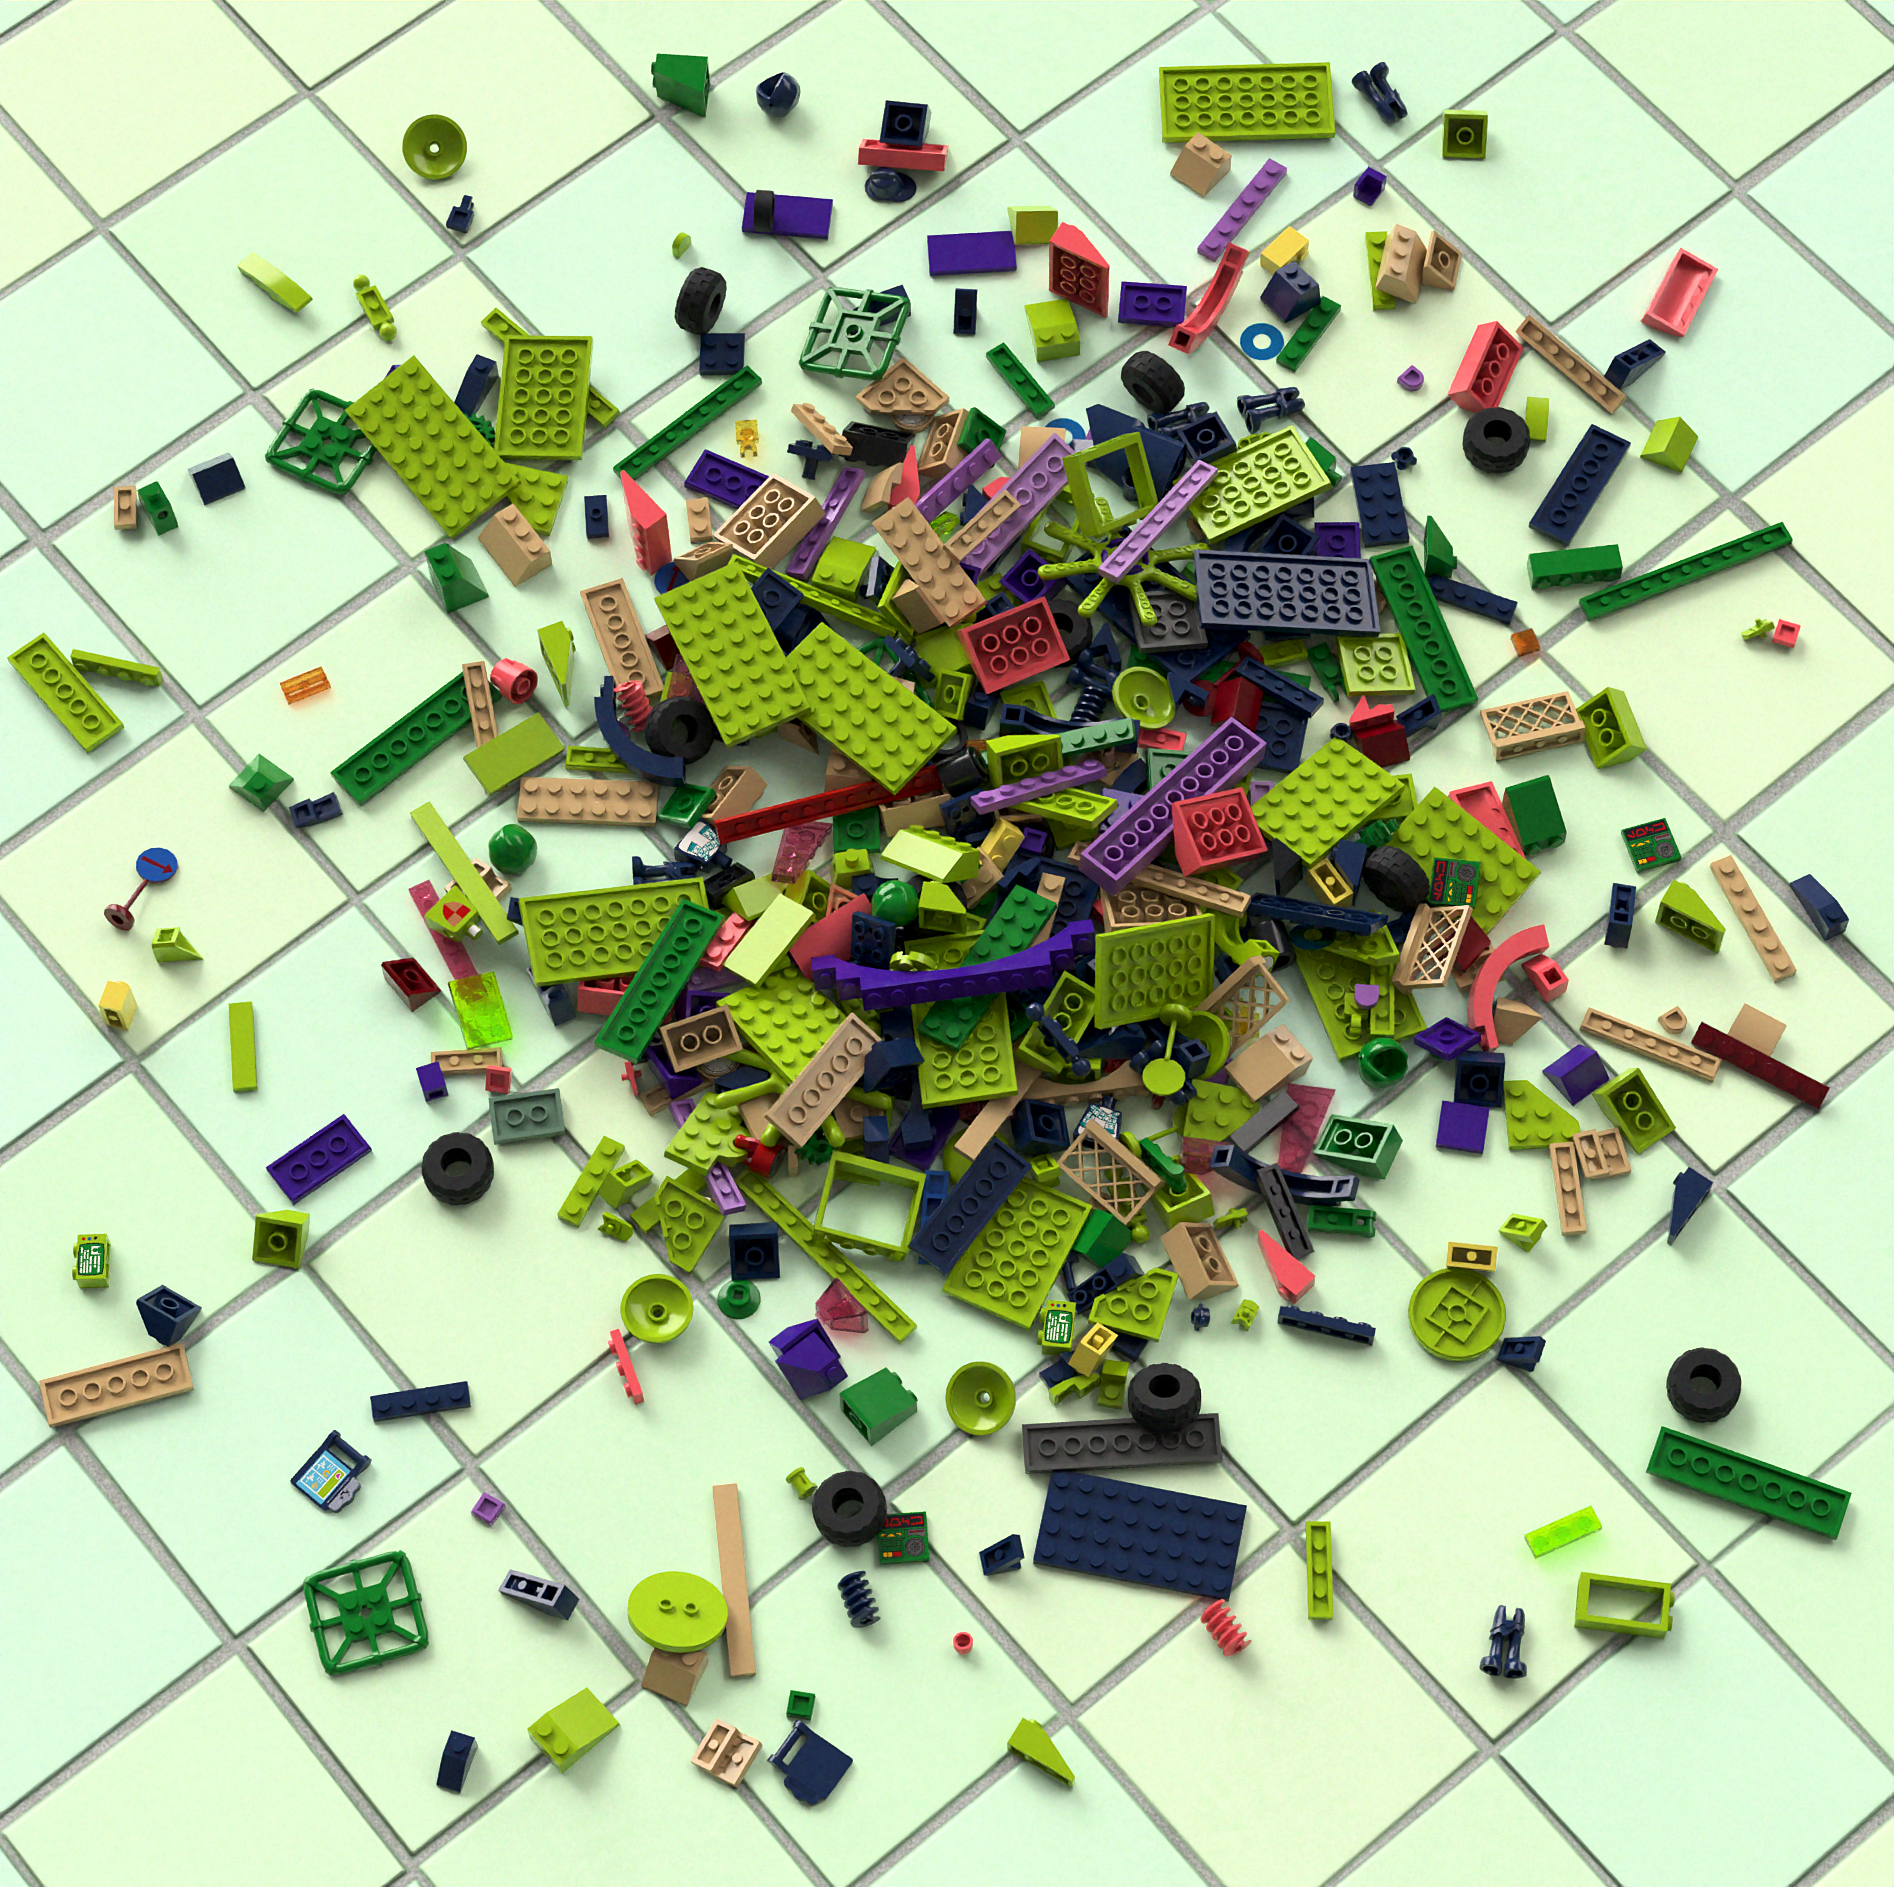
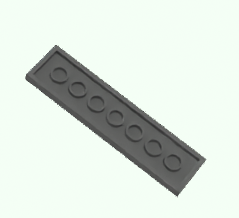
M1218 1413L1198 1414L1193 1423L1173 1433H1156L1153 1430H1147L1133 1418L1022 1424L1025 1474L1051 1473L1052 1471L1061 1470L1089 1471L1222 1463Z

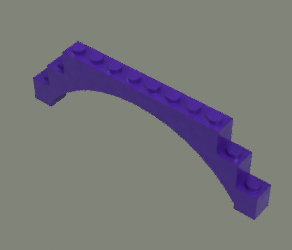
M1090 919L1069 922V926L1061 932L1027 950L998 960L972 966L934 971H893L856 965L838 959L833 954L811 957L815 991L838 988L839 1001L862 998L864 1011L1052 986L1054 985L1052 972L1075 969L1074 956L1095 953L1096 942L1093 922Z

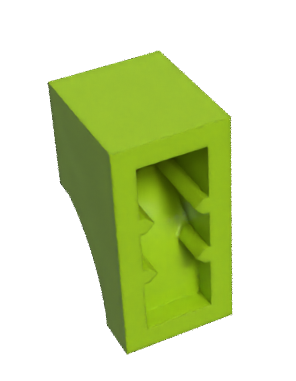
M636 1159L609 1172L598 1194L609 1205L618 1208L628 1203L643 1185L651 1181L654 1173Z

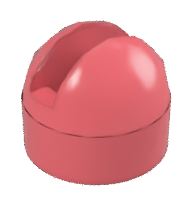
M960 1632L954 1636L953 1647L955 1651L959 1654H967L972 1650L973 1638L969 1633Z

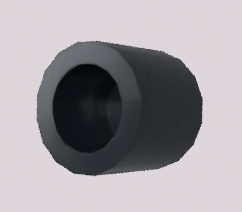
M971 745L938 761L936 764L939 777L947 792L953 798L968 793L989 782L987 763L981 753Z
M1267 920L1255 925L1246 933V941L1249 939L1266 940L1279 952L1271 973L1283 970L1295 962L1297 955L1286 924L1283 921Z

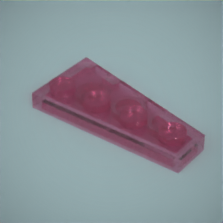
M812 821L785 828L772 871V881L795 884L806 869L808 861L814 858L817 848L821 847L825 842V837L831 834L833 823Z
M1288 1083L1287 1094L1299 1105L1300 1109L1283 1123L1278 1159L1280 1169L1302 1174L1336 1089Z

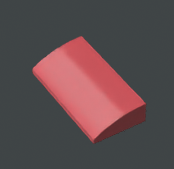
M863 139L859 146L858 165L932 171L945 170L949 145L924 143L923 147L880 143V140Z
M1680 248L1669 265L1640 322L1661 332L1684 337L1719 269Z
M1492 781L1449 792L1448 797L1526 859Z
M864 893L807 928L788 952L805 978H809L814 982L811 957L835 954L836 958L843 961L853 958L851 957L852 914L860 911L872 915V905Z

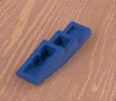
M925 1170L926 1178L924 1182L920 1229L948 1195L949 1171ZM918 1256V1265H930Z

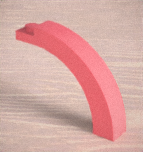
M1228 242L1217 271L1203 298L1192 314L1183 323L1176 325L1168 346L1190 354L1207 339L1224 313L1244 272L1242 269L1250 253L1249 250Z
M1544 924L1522 930L1505 940L1485 960L1474 978L1468 997L1467 1022L1468 1028L1481 1034V1042L1478 1045L1482 1048L1483 1052H1494L1499 1047L1492 1016L1493 995L1498 980L1506 968L1528 956L1542 954L1550 947Z

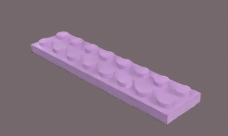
M1055 432L980 510L982 511L1005 489L1021 504L1020 508L961 561V563L981 568L980 576L1069 484L1062 458L1076 452Z

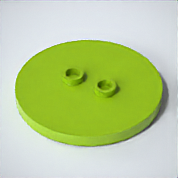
M1445 1268L1429 1274L1416 1286L1409 1302L1408 1321L1413 1336L1426 1351L1436 1357L1449 1361H1468L1486 1354L1497 1344L1504 1330L1506 1308L1497 1287L1482 1274L1466 1268Z
M667 1571L651 1575L634 1587L628 1600L627 1617L633 1631L649 1645L664 1651L685 1653L708 1647L722 1635L726 1627L728 1608L722 1593L708 1580L687 1572Z

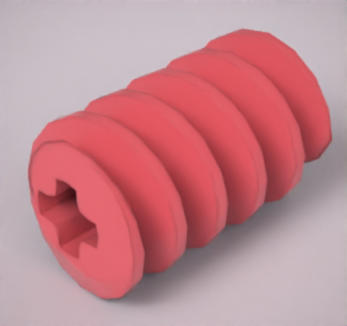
M640 681L625 682L614 688V692H622L617 699L625 700L620 707L622 709H629L624 713V716H632L627 721L628 725H636L631 729V732L644 730L646 718L653 709L649 705V698L645 697L646 691L642 689L643 684Z
M1221 1599L1210 1605L1204 1611L1200 1620L1203 1624H1207L1206 1630L1213 1632V1640H1218L1217 1646L1224 1648L1223 1655L1228 1657L1244 1650L1252 1640H1243L1248 1633L1246 1631L1238 1633L1242 1624H1232L1236 1616L1227 1617L1231 1608L1226 1607L1222 1609L1221 1606L1225 1603V1600Z

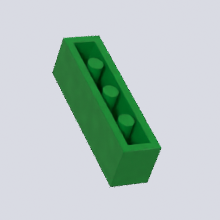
M1618 544L1531 553L1528 555L1527 560L1531 589H1546L1550 586L1559 585L1566 587L1578 583L1591 584L1596 581L1611 582L1621 578L1623 569Z

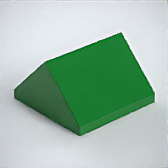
M1094 1209L1086 1220L1072 1250L1092 1265L1102 1269L1124 1252L1132 1240V1231L1114 1215Z

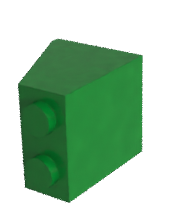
M657 53L656 62L651 64L653 88H656L657 97L700 117H706L710 89L708 56Z
M447 543L424 551L430 579L447 614L489 597L470 558Z
M1549 775L1505 788L1502 805L1524 855H1535L1543 849L1549 847L1552 849L1557 848L1565 843L1567 831Z
M887 1367L839 1393L842 1413L871 1447L917 1412V1397L910 1389L906 1391L901 1385L903 1382L896 1372L891 1373Z

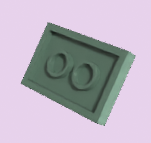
M559 1088L488 1098L494 1145L566 1135Z

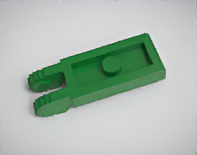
M1324 642L1307 649L1308 661L1332 701L1337 702L1340 700L1335 688L1338 685L1345 696L1348 697L1342 670L1327 643Z

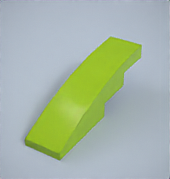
M253 252L237 265L241 273L252 278L255 285L267 291L273 300L296 313L313 300L312 296L296 282Z

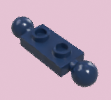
M1034 1002L1029 1004L1026 1008L1027 1018L1039 1023L1037 1028L1067 1064L1072 1063V1071L1076 1076L1084 1077L1088 1075L1091 1070V1064L1087 1059L1079 1058L1076 1042L1063 1033L1062 1026L1056 1019H1052L1049 1015L1047 1017L1044 1016L1045 1009L1040 1003Z

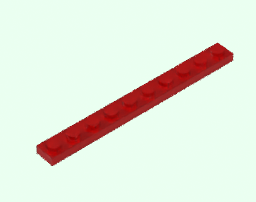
M935 764L921 768L896 795H893L876 780L715 820L714 824L718 842L722 845L942 789L943 786Z

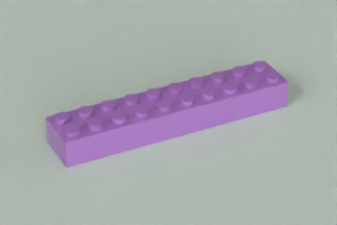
M1230 717L1081 853L1078 870L1112 896H1115L1174 842L1172 803L1232 789L1264 759L1267 743L1233 717Z

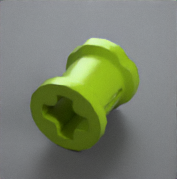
M804 1467L795 1469L785 1479L797 1491L800 1500L808 1498L818 1488L816 1483H812L806 1476Z

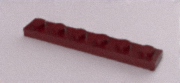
M1701 1021L1691 1041L1692 1044L1820 1109L1830 1090V1087L1703 1021Z

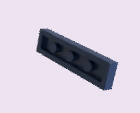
M1432 573L1428 582L1436 600L1509 625L1518 605L1516 601Z
M1247 656L1235 669L1234 676L1238 678L1243 677L1263 690L1264 693L1310 719L1324 704L1323 697L1250 656Z
M1292 1305L1280 1306L1278 1314V1324L1373 1346L1376 1328L1368 1323L1348 1322L1347 1319L1338 1316L1331 1318L1324 1316L1321 1312H1306Z
M467 1381L370 1396L374 1422L471 1407Z

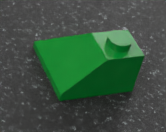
M1427 515L1424 533V574L1426 578H1430L1432 573L1445 578H1451L1452 571L1457 569V556H1453V547L1434 518Z
M259 753L229 784V788L265 812L294 781V778Z

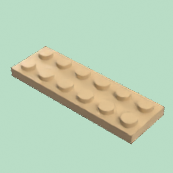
M909 497L872 522L879 535L936 608L950 630L987 604L986 599L962 567L942 549L944 543Z
M623 578L580 591V596L609 674L614 676L617 686L629 681H640L643 684L642 689L646 691L645 697L651 699L661 696L664 686ZM619 700L621 704L625 702V700Z
M521 777L517 820L518 822L656 827L659 784L649 781Z
M853 1012L849 1014L764 1115V1118L798 1149L802 1148L864 1073L865 1056L872 1050L871 1046L882 1039Z
M183 1343L39 1380L50 1428L194 1390Z

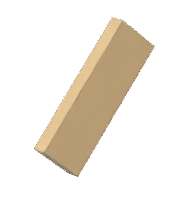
M502 1047L431 1052V1063L439 1062L443 1076L486 1073L489 1065L503 1067Z

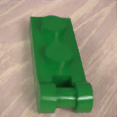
M1147 1137L1140 1140L1142 1159L1174 1191H1184L1187 1188L1186 1180L1183 1178L1185 1175L1184 1167L1179 1164L1175 1165L1172 1158L1166 1156L1159 1145L1154 1144Z
M1309 1205L1307 1231L1361 1235L1365 1238H1373L1376 1231L1373 1224L1376 1221L1377 1213L1373 1210ZM1357 1219L1363 1220L1364 1225H1357Z

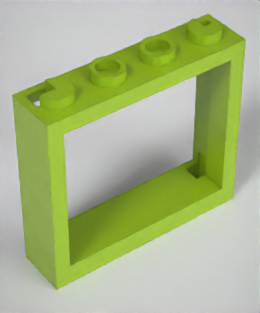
M1140 432L1123 434L1062 458L1083 537L1094 536L1095 539L1106 536L1105 532L1107 531L1112 533L1122 530V525L1127 527L1137 524V519L1143 520L1158 504ZM1125 448L1141 509L1100 524L1084 463Z
M833 1150L829 1159L811 1237L816 1238L817 1241L822 1243L833 1242L840 1244V1247L851 1250L855 1248L863 1250L867 1255L875 1256L878 1254L886 1256L890 1261H905L909 1252L907 1246L912 1239L926 1174ZM835 1169L913 1189L900 1247L822 1226Z

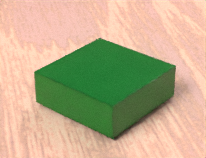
M790 1690L786 1717L811 1720L816 1695L814 1693Z

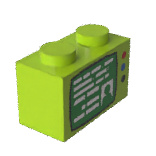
M107 1233L79 1234L77 1236V1243L73 1244V1255L77 1260L76 1266L72 1267L73 1280L77 1281L80 1289L109 1287L111 1242Z
M1047 1300L1046 1308H1041L1040 1322L1044 1323V1330H1039L1037 1345H1042V1354L1060 1356L1061 1353L1072 1350L1076 1313L1075 1302Z

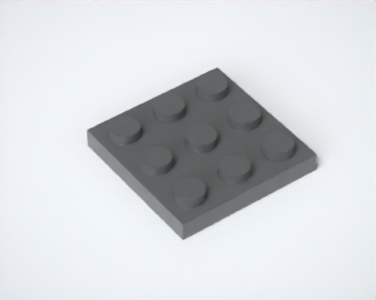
M1173 590L1145 592L1157 617L1156 625L1146 627L1141 622L1132 594L1128 593L1127 599L1140 654L1207 648L1208 641L1205 628H1200L1197 602L1191 601Z

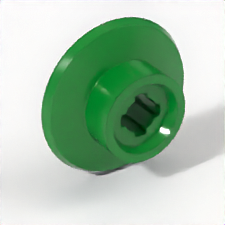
M731 1280L721 1287L717 1296L719 1309L724 1315L732 1319L750 1317L757 1311L761 1302L758 1288L748 1280ZM736 1294L743 1295V1299L741 1300L734 1298Z

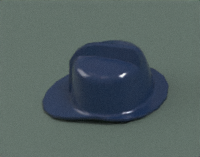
M890 167L876 169L870 174L864 185L868 197L874 200L904 202L911 199L917 190L913 178L903 173H897Z

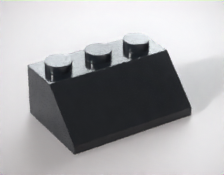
M851 421L842 431V436L853 447L851 455L839 454V456L844 457V460L849 462L860 460L866 462V465L878 467L879 465H884L889 468L899 462H904L910 445H914L916 434Z

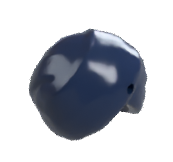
M786 72L771 76L757 85L755 90L757 104L768 115L785 117L799 102L801 94L800 85L793 76Z

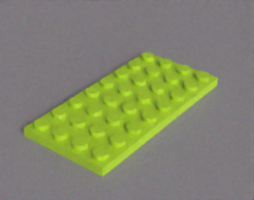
M1330 62L1159 67L1162 143L1189 142L1198 132L1210 141L1335 138Z
M415 355L345 409L349 417L451 539L455 538L522 484Z
M737 561L654 598L662 618L727 749L811 712V707Z
M823 622L786 657L811 707V712L797 718L893 795H896L957 733V728Z
M703 877L519 898L518 904L535 987L636 975L682 899L709 909ZM699 963L696 968H698V967H705V966H703V965H701V964Z
M984 930L966 932V934L958 933L904 941L905 955H910V951L927 955L934 960V966L938 967L937 970L959 968ZM1000 992L959 1053L919 1034L917 1031L918 1026L936 1001L911 1005L915 1044L925 1060L918 1067L923 1109L1018 1095L1006 992Z

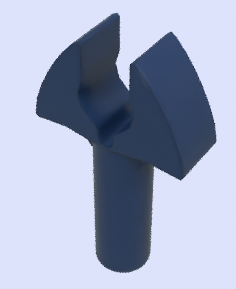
M1073 1250L1070 1252L1067 1262H1065L1062 1268L1066 1288L1069 1292L1076 1288L1072 1266L1074 1263H1079V1258Z

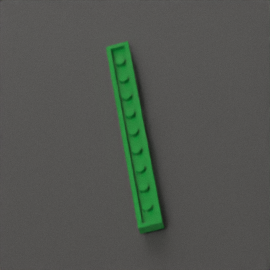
M1782 521L1580 598L1579 605L1588 621L1790 545L1793 539Z

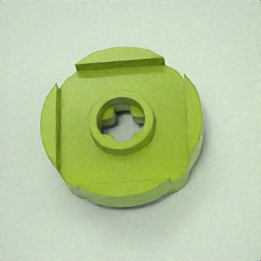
M903 951L893 954L889 966L890 970L934 971L938 969L937 966H934L932 958L910 951V955H902Z

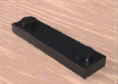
M1278 1162L1256 1170L1254 1175L1286 1251L1295 1259L1315 1252Z

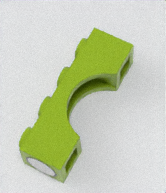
M1207 907L1204 914L1210 913L1215 915L1214 941L1219 945L1218 948L1231 956V960L1240 966L1250 957L1261 955L1266 961L1264 966L1271 973L1279 952L1266 940L1249 939L1244 943L1239 933L1240 917ZM1260 972L1255 976V978L1258 976L1263 977Z

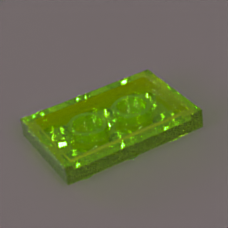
M494 971L448 982L466 1050L513 1039Z

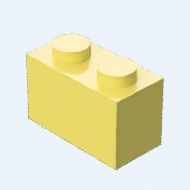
M1289 226L1261 252L1260 266L1274 275L1278 269L1293 261L1296 263L1304 261L1309 254V240Z
M999 817L980 847L1002 873L1025 836L1017 826Z
M1327 858L1320 861L1311 870L1307 869L1306 882L1322 904L1344 908L1352 905L1353 891Z
M107 981L98 1004L105 1024L128 1031L138 1007L132 989L123 981Z
M1448 1242L1446 1266L1496 1272L1498 1247Z
M1097 1322L1080 1341L1068 1364L1075 1368L1078 1373L1089 1377L1107 1357L1118 1335Z

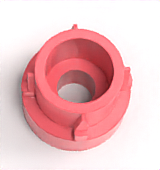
M505 657L492 669L490 681L499 688L500 694L514 704H521L534 693L538 683V675L525 664Z

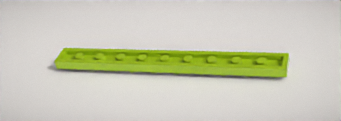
M749 1167L734 1179L738 1189L772 1222H778V1228L899 1344L917 1329V1324L831 1242L822 1243L817 1241L816 1238L811 1237L814 1225L766 1179L750 1171Z

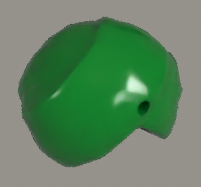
M517 824L505 825L495 832L488 842L490 862L498 871L504 874L524 873L533 865L536 859L538 847L535 838Z
M890 880L881 884L872 897V916L896 923V928L911 923L919 915L920 901L916 889L912 885L899 880Z
M1381 1037L1372 1039L1362 1046L1358 1056L1360 1078L1366 1085L1373 1088H1386L1397 1084L1403 1080L1408 1070V1054L1393 1039Z

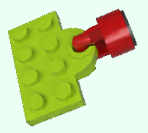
M711 1091L706 1092L664 1152L665 1158L705 1176L708 1175L717 1161L726 1166L735 1167L736 1163L740 1162L749 1166L750 1171L767 1179L773 1178L776 1175L785 1155L784 1146L776 1143L775 1146L766 1147L760 1140L752 1138L749 1131L742 1126L745 1122L736 1105L723 1110L716 1108L714 1098L717 1094Z

